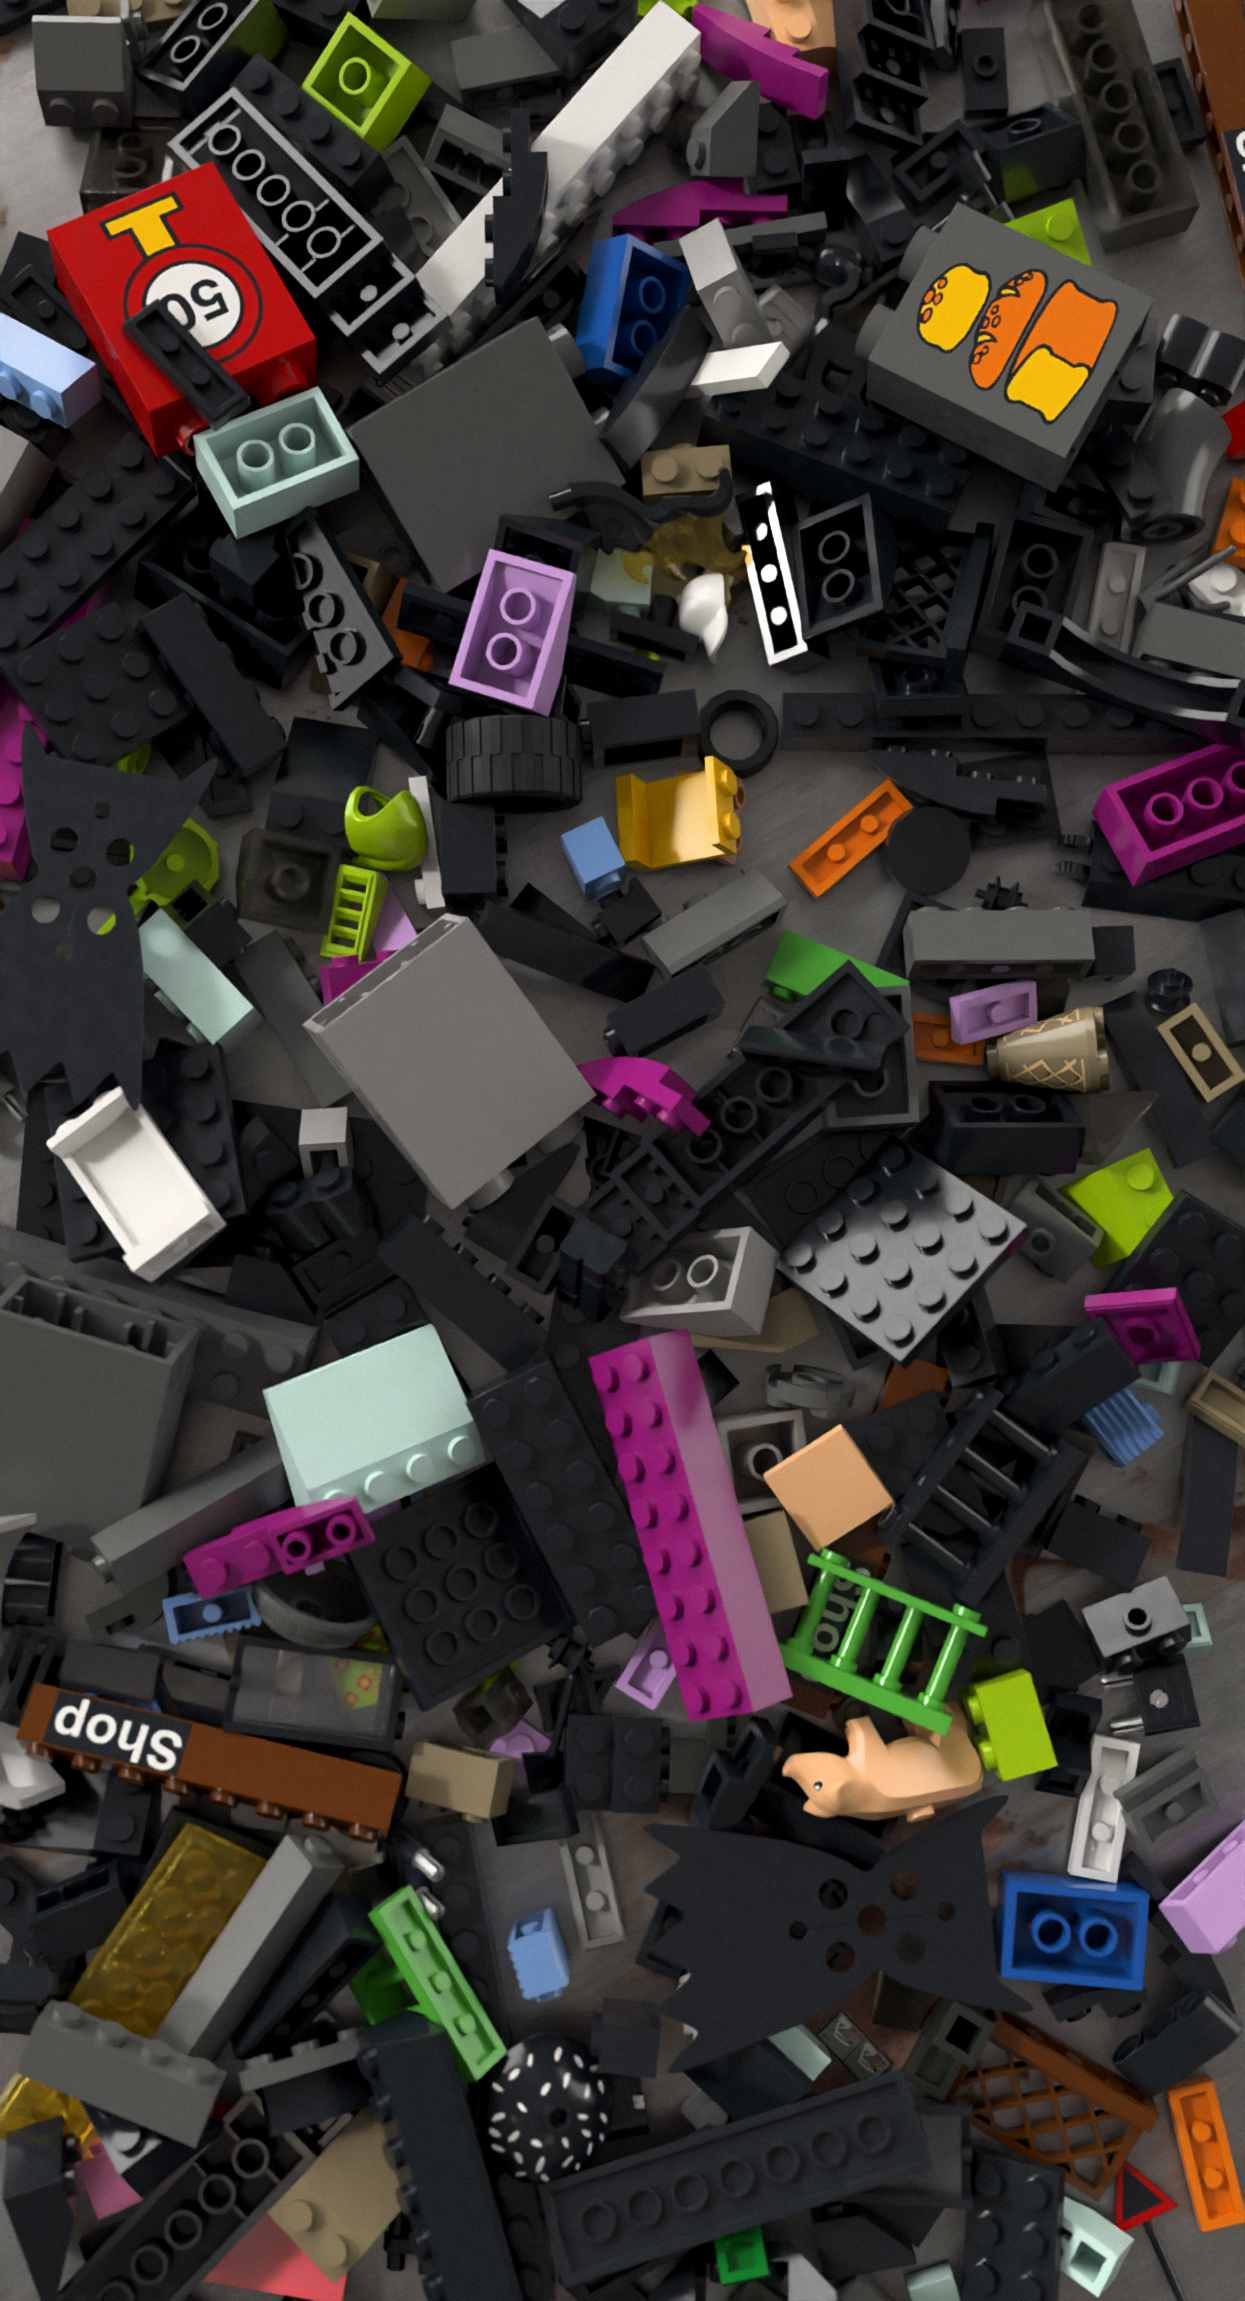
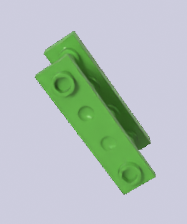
M823 1548L821 1556L812 1552L807 1563L819 1567L820 1571L808 1598L809 1604H806L794 1636L789 1635L786 1642L777 1639L784 1667L946 1736L953 1717L952 1713L944 1710L947 1703L943 1701L969 1632L985 1637L988 1628L986 1625L979 1623L982 1614L957 1603L954 1604L951 1611L847 1567L849 1558L829 1549ZM840 1576L864 1586L838 1654H832L829 1661L812 1653L815 1646L811 1642L836 1579ZM881 1594L908 1606L881 1674L876 1673L874 1679H871L856 1672L858 1664L855 1663ZM928 1613L952 1625L925 1693L920 1692L917 1699L900 1691L902 1683L899 1682L924 1615Z
M411 1885L405 1886L368 1914L395 1963L388 1964L379 1949L347 1985L371 2025L406 2008L445 2029L455 2065L465 2083L477 2081L508 2051ZM400 1981H407L419 2004L414 2006L411 2004L399 1983Z

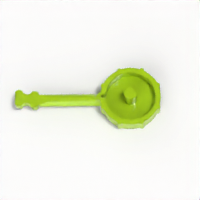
M187 818L152 867L134 882L138 888L128 899L133 907L135 917L151 900L155 901L158 906L167 905L194 879H197L208 892L214 883L220 879L218 875V843L202 827L194 823L191 818ZM132 843L129 844V862L132 861V858L134 856V847ZM115 914L107 920L96 934L108 933L114 927Z

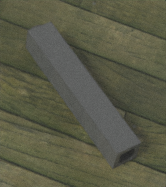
M275 1432L92 1536L90 1539L97 1557L91 1559V1563L103 1584L106 1585L112 1581L120 1593L126 1596L182 1563L187 1551L229 1535L234 1527L253 1521L292 1498V1491Z
M287 1834L151 2039L161 2040L175 2051L192 2058H203L214 2064L345 1868L333 1854V1847L329 1841L317 1834Z

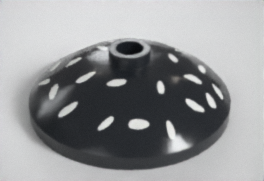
M547 2032L524 2037L506 2048L508 2052L487 2071L477 2098L476 2122L479 2137L486 2153L503 2172L521 2182L542 2185L579 2173L596 2157L604 2145L611 2128L614 2114V2093L609 2074L598 2073V2056L590 2055V2048L586 2044L561 2033ZM561 2108V2119L557 2123L551 2124V2113L555 2109Z

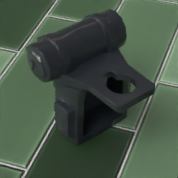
M14 1938L9 1960L7 1963H0V2034L9 2033L30 2036L36 2020L51 1999L58 2002H69L78 2007L79 2004L75 1997L63 1995L65 1976L60 1974L58 1964L49 1967L43 1956L38 1959L37 1966L28 1965L29 1958L25 1955L23 1947Z

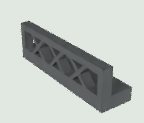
M824 211L725 230L741 264H745L743 268L756 295L764 294L773 283L780 286L783 290L821 283L813 276L812 271L803 272L795 266L788 269H778L772 278L763 280L750 273L749 270L751 269L750 250L752 236L796 231L797 250L800 243L815 249L824 245L828 229ZM679 239L653 243L654 248L688 266ZM695 284L688 292L686 305L690 304L691 307L704 305Z

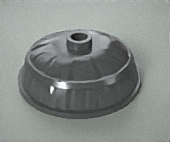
M330 1558L323 1561L325 1570L308 1576L303 1568L288 1575L285 1574L284 1570L252 1581L253 1590L251 1597L259 1617L271 1629L287 1640L303 1646L323 1650L343 1649L360 1641L367 1631L372 1630L378 1625L349 1565Z

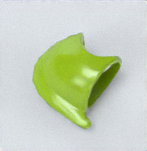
M359 786L350 794L345 809L346 835L350 847L355 853L359 854V856H354L351 859L352 865L366 869L392 872L408 871L421 865L427 853L428 835L423 812L418 800L412 795L411 791L403 790L393 799H390L372 788ZM366 792L374 799L378 813L372 816L361 815L358 810L359 799Z

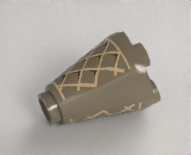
M1084 1005L997 1037V1042L986 1043L989 1078L1000 1077L1001 1082L1088 1095L1101 1094V1091L1110 1090L1107 1049L1097 1050V1048H1106L1102 1007Z

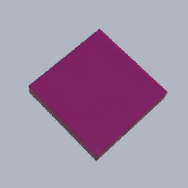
M1177 1287L1086 1295L1084 1309L1090 1323L1102 1316L1131 1352L1136 1364L1200 1359L1201 1346Z

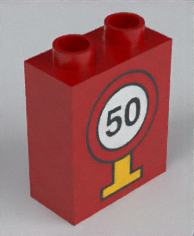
M213 161L47 230L58 284L157 459L179 449H182L183 453L188 456H195L193 435L211 429L123 334L121 324L157 298L250 396L251 405L232 420L318 386L316 338Z

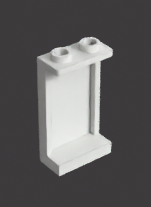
M120 1086L101 1094L94 1101L91 1108L78 1118L62 1124L57 1129L56 1135L46 1142L49 1149L64 1161L126 1252L123 1259L132 1272L150 1283L226 1225L142 1104L139 1103L138 1109L134 1112L126 1101Z

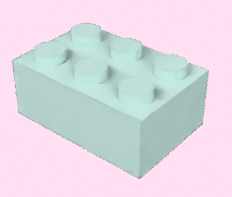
M318 386L231 420L216 432L211 428L193 435L197 468L236 539L296 516L307 506L318 507L360 489L359 457Z
M161 908L138 928L144 982L151 989L156 985L160 988L155 996L173 1015L175 1014L181 1021L185 1018L191 1021L185 1028L200 1044L211 1042L214 1045L218 1042L223 1046L224 1054L229 1057L267 1022L261 1013Z

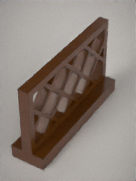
M986 2008L983 2015L996 2025L988 2041L1006 2051L1008 2064L982 2069L978 2059L975 2064L976 2070L969 2072L971 2067L963 2064L944 2100H956L953 2096L960 2085L979 2081L984 2102L971 2104L972 2117H970V2125L1025 2158L1066 2168L1065 2182L1099 2202L1143 2131L1150 2134L1159 2120L1154 2099H1146L1132 2083L1014 2012ZM1012 2055L1022 2061L1014 2062ZM1036 2069L1046 2075L1049 2088L1026 2093L1021 2092L1017 2073ZM1012 2075L1017 2095L990 2100L985 2080ZM1053 2080L1060 2083L1061 2085L1054 2086ZM1078 2094L1087 2100L1089 2112L1062 2118L1057 2100L1058 2097ZM1052 2099L1057 2119L1030 2124L1025 2104ZM1093 2104L1101 2108V2110L1094 2111ZM1020 2106L1025 2126L1006 2130L996 2124L993 2111ZM988 2113L989 2119H987L981 2114ZM1118 2118L1129 2125L1122 2138L1102 2142L1097 2122ZM1093 2123L1097 2143L1070 2149L1065 2129ZM1060 2130L1065 2150L1045 2154L1036 2148L1033 2136ZM1028 2137L1029 2143L1025 2142L1021 2138ZM1113 2152L1107 2161L1106 2153ZM1101 2155L1104 2167L1095 2181L1092 2182L1076 2172L1073 2160ZM1068 2162L1070 2168H1068L1062 2163Z

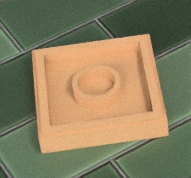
M842 1424L764 1473V1480L816 1552L894 1502L893 1496Z

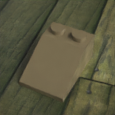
M370 2105L356 2112L351 2121L320 2152L318 2158L274 2203L267 2213L334 2284L369 2249L401 2211L395 2193L396 2189L400 2187L397 2175L389 2167L382 2149V2144L386 2142L384 2130L375 2120Z

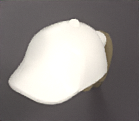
M717 559L709 562L702 576L691 580L685 586L682 594L676 597L681 630L700 636L699 643L706 646L709 661L712 664L717 662L716 653L727 631V615L733 608L741 588H751L746 565L730 559Z

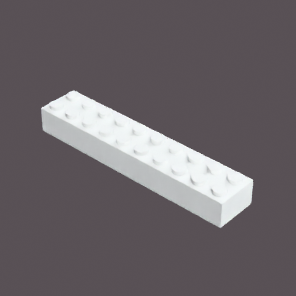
M662 0L658 1L531 144V152L548 153V200L538 245L527 271L514 292L520 291L525 286L523 283L524 278L531 272V269L540 259L543 260L559 243L561 235L569 227L573 229L580 224L587 213V206L597 195L602 197L609 191L615 181L616 173L625 163L631 165L638 158L646 139L653 132L659 133L664 129L671 118L672 110L681 100L684 102L688 101L696 92L700 84L701 32ZM502 178L415 275L421 287L449 315L454 325L409 364L412 369L425 379L446 368V365L455 355L458 356L474 340V334L484 323L490 324L502 309L503 305H496L494 287L485 286V258H493V243H485L484 224L485 214H493V196H503Z

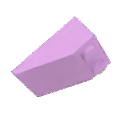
M489 549L448 684L477 696L549 717L563 671L577 575L562 569Z

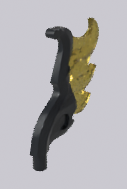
M723 466L718 469L719 486L712 494L706 496H662L659 502L654 505H646L619 485L602 480L569 482L568 488L548 494L554 512L573 505L576 508H582L588 516L591 530L603 533L600 543L601 550L609 556L613 554L614 548L620 547L623 568L630 578L636 582L648 584L649 578L642 572L645 565L658 568L663 575L672 580L686 582L688 580L687 576L680 571V567L684 563L692 562L699 564L714 573H729L738 569L748 554L744 549L733 554L726 549L722 540L723 512L729 507L733 498V483L730 471Z

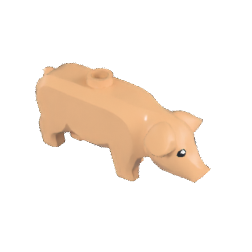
M958 1701L947 1702L944 1709L952 1713L953 1717L946 1736L903 1718L902 1721L909 1737L884 1745L869 1716L855 1718L847 1721V1728L844 1729L849 1743V1753L846 1757L842 1758L830 1753L795 1754L787 1759L782 1774L792 1777L800 1784L809 1798L804 1803L803 1810L815 1816L828 1818L843 1815L864 1820H881L906 1815L908 1823L930 1818L935 1815L934 1809L952 1805L979 1791L982 1788L984 1766L979 1753L970 1740L967 1716Z

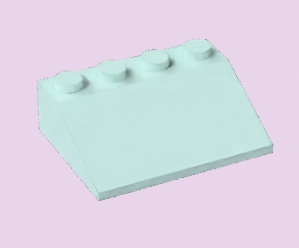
M432 1324L425 1325L263 1390L296 1507L334 1498L357 1496L362 1510L366 1514L486 1462L477 1425L465 1404L466 1398L438 1333Z

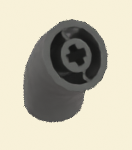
M1180 388L1169 389L1151 413L1135 443L1173 498L1172 510L1133 529L1129 527L1121 513H1119L1120 537L1124 543L1143 547L1175 544L1192 538L1206 526L1205 507L1210 481L1221 457L1232 443V433L1226 422L1210 405L1189 391Z

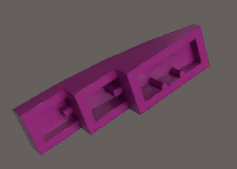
M699 3L693 6L692 26L701 32L700 54L701 58L733 81H760V96L777 105L814 120L824 114L829 69L800 60V49L771 39L770 28Z

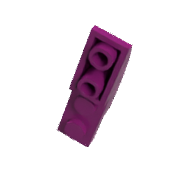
M744 177L716 178L677 185L636 201L613 215L612 237L630 234L653 247V243L682 238L716 218H719L724 230L785 219L787 216V195L744 194Z
M623 1056L597 1059L576 1065L577 1069L596 1093V1096L590 1101L599 1107L602 1105L620 1120L627 1114L643 1123L649 1115L654 1119L658 1117L677 1133L684 1127L698 1136H701L711 1123L706 1116L691 1104L698 1095V1092L670 1067L644 1058Z
M357 1496L340 1497L301 1505L236 1526L230 1535L187 1551L183 1560L202 1600L281 1570H284L285 1574L288 1575L375 1541V1536Z

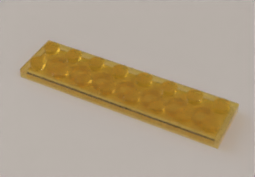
M188 1822L65 2002L77 2005L84 2013L103 2021L118 2022L127 2031L151 2039L269 1861ZM18 2073L14 2074L0 2095V2139L5 2141L7 2132L63 2114L69 2132L77 2131L82 2144L93 2128V2125L80 2099Z

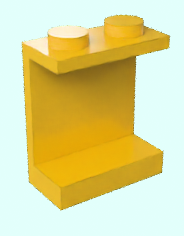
M709 756L705 757L706 770L648 783H645L633 774L615 777L619 847L626 866L638 873H644L737 854L736 839L740 837V823L734 812L733 795L737 793V781L733 770L716 757Z

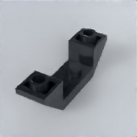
M789 2241L764 2242L770 2277L759 2279L758 2281L778 2283L784 2281V2275H789V2301H842L834 2288ZM702 2243L691 2249L650 2293L648 2301H706V2277H710L711 2282L721 2284L715 2244Z

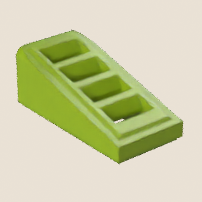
M344 864L339 865L320 950L322 958L331 960V957L359 954V962L365 961L389 888V883L380 873ZM355 886L366 888V892L354 891ZM350 902L363 905L362 911L348 909ZM344 920L359 923L358 930L342 927ZM338 938L354 940V948L337 945Z

